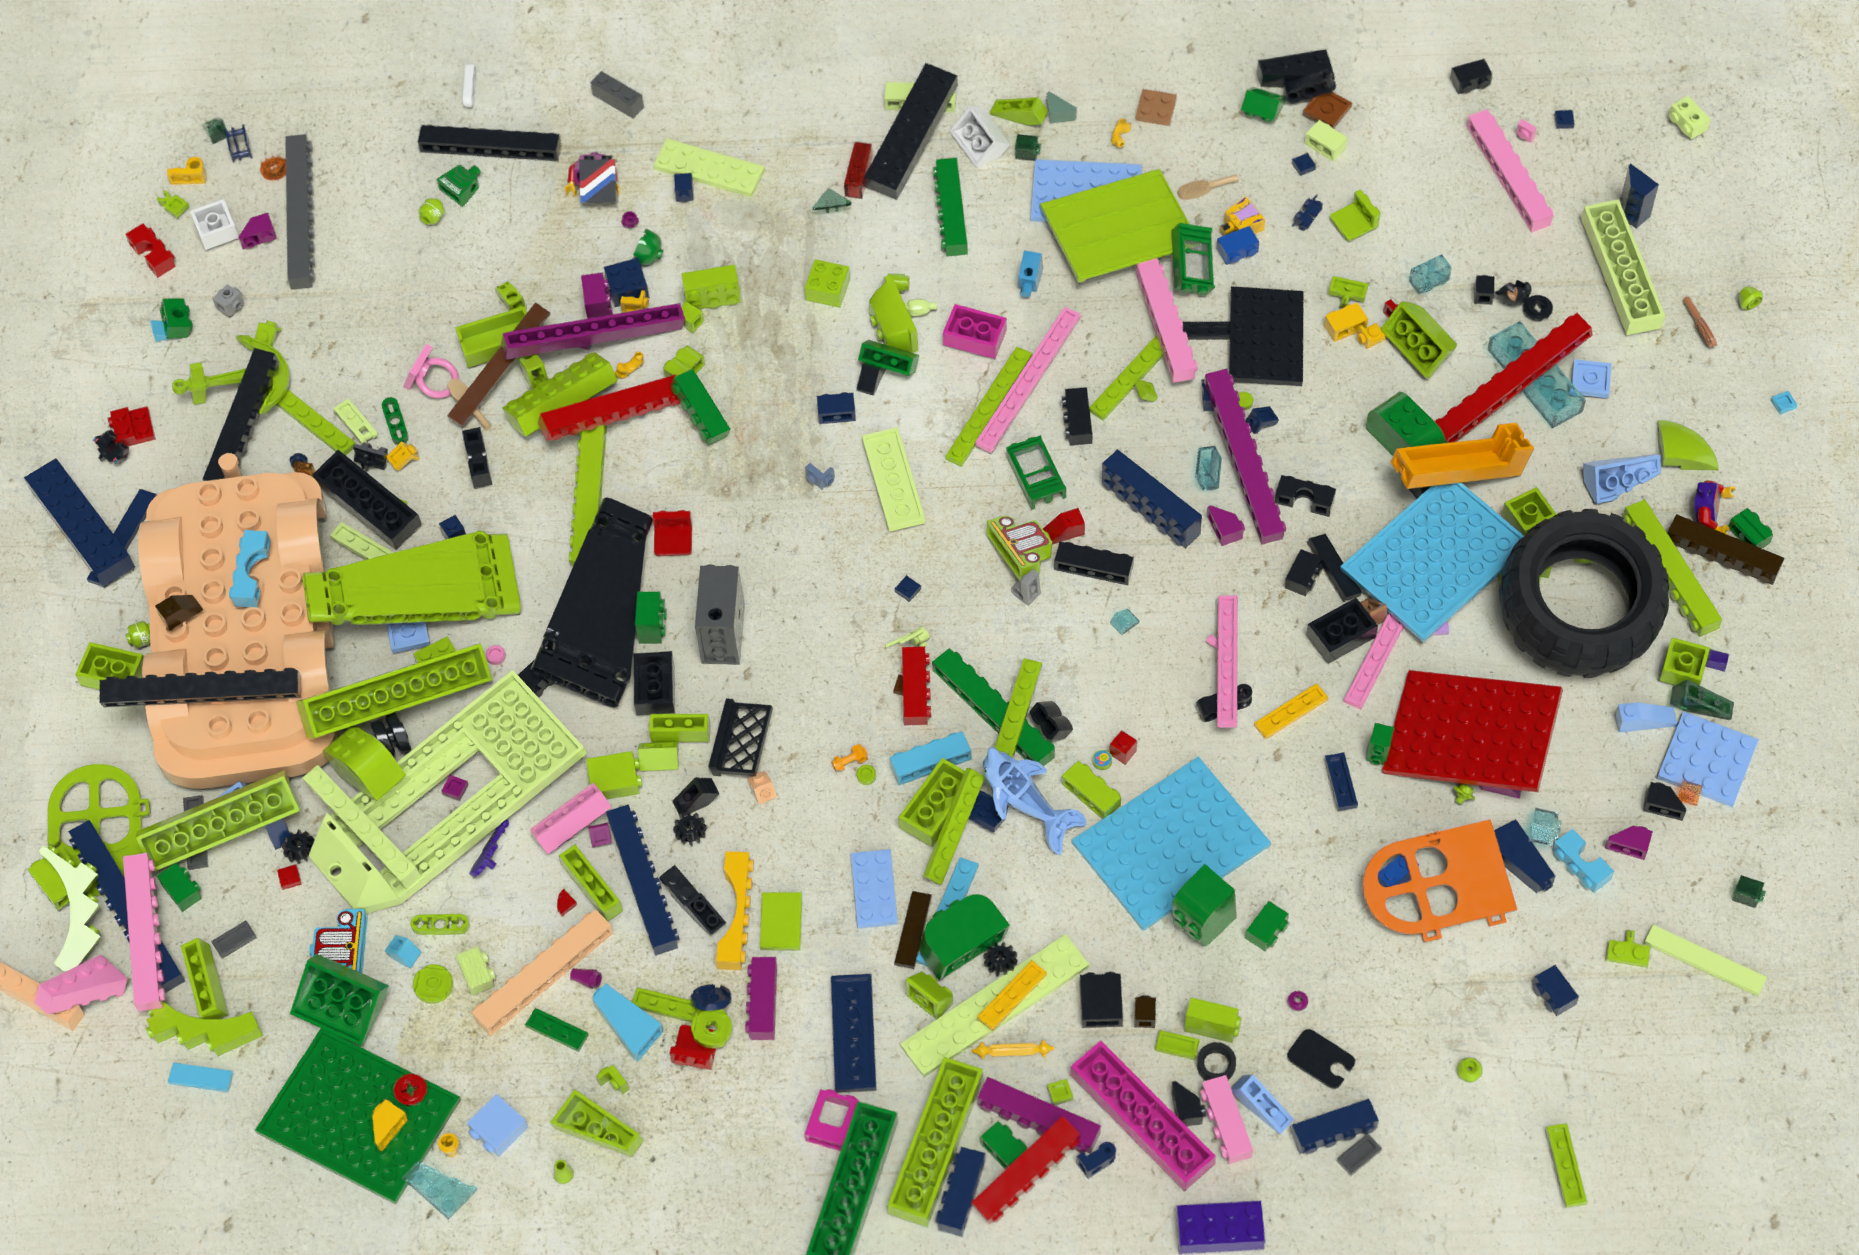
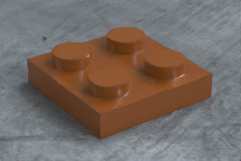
M1333 92L1325 93L1314 97L1304 108L1303 114L1315 121L1320 120L1334 129L1350 110L1352 102Z

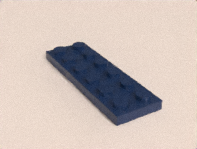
M872 974L831 976L835 1091L837 1093L876 1091Z

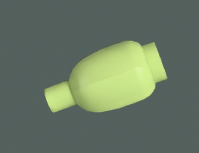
M912 299L905 303L910 316L925 315L930 310L937 309L936 302L929 303L925 299Z

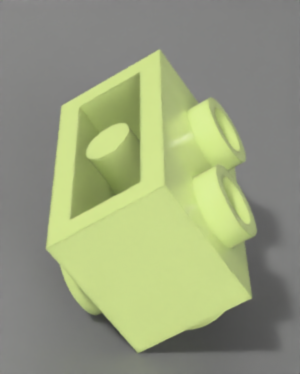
M1689 96L1671 105L1669 113L1671 121L1676 123L1683 134L1687 135L1690 139L1708 130L1711 119Z

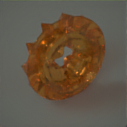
M273 155L269 159L265 158V161L261 162V168H259L261 175L268 180H278L286 175V160L280 156L274 157Z

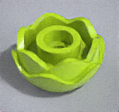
M1473 1057L1463 1058L1457 1064L1458 1076L1466 1082H1475L1482 1076V1065Z

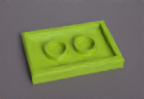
M762 892L760 950H801L802 892Z

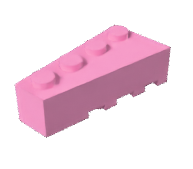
M100 954L40 984L34 1003L46 1014H52L72 1009L73 1005L84 1006L93 1000H108L109 996H123L128 978Z

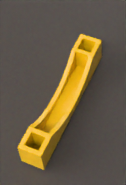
M725 851V878L731 884L736 894L737 907L731 927L717 943V969L742 970V963H746V951H743L744 944L747 945L748 933L745 932V926H749V914H746L747 908L751 906V896H748V890H752V878H749L750 871L753 872L754 860L750 859L749 852Z

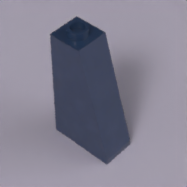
M1516 819L1494 830L1506 869L1535 893L1542 890L1545 892L1553 887L1555 874Z

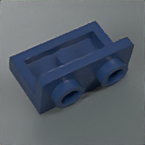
M980 790L968 819L994 833L1005 819H1001L995 810L993 797Z

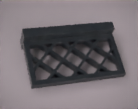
M726 698L708 766L713 776H721V773L756 776L773 710L772 705L738 703L734 699ZM739 709H747L749 711L742 718L738 716ZM759 711H766V715L759 720L755 716ZM753 717L756 722L747 728L743 722ZM741 724L745 730L735 735L733 733L734 728ZM760 726L762 728L761 733L754 737L751 731ZM749 734L752 739L742 745L739 739ZM737 741L741 747L731 753L729 747ZM756 743L758 746L757 750L749 754L746 748ZM744 750L748 756L738 762L735 756ZM730 759L735 761L736 764L731 768H724L725 763ZM749 760L753 762L752 770L743 769L742 765Z

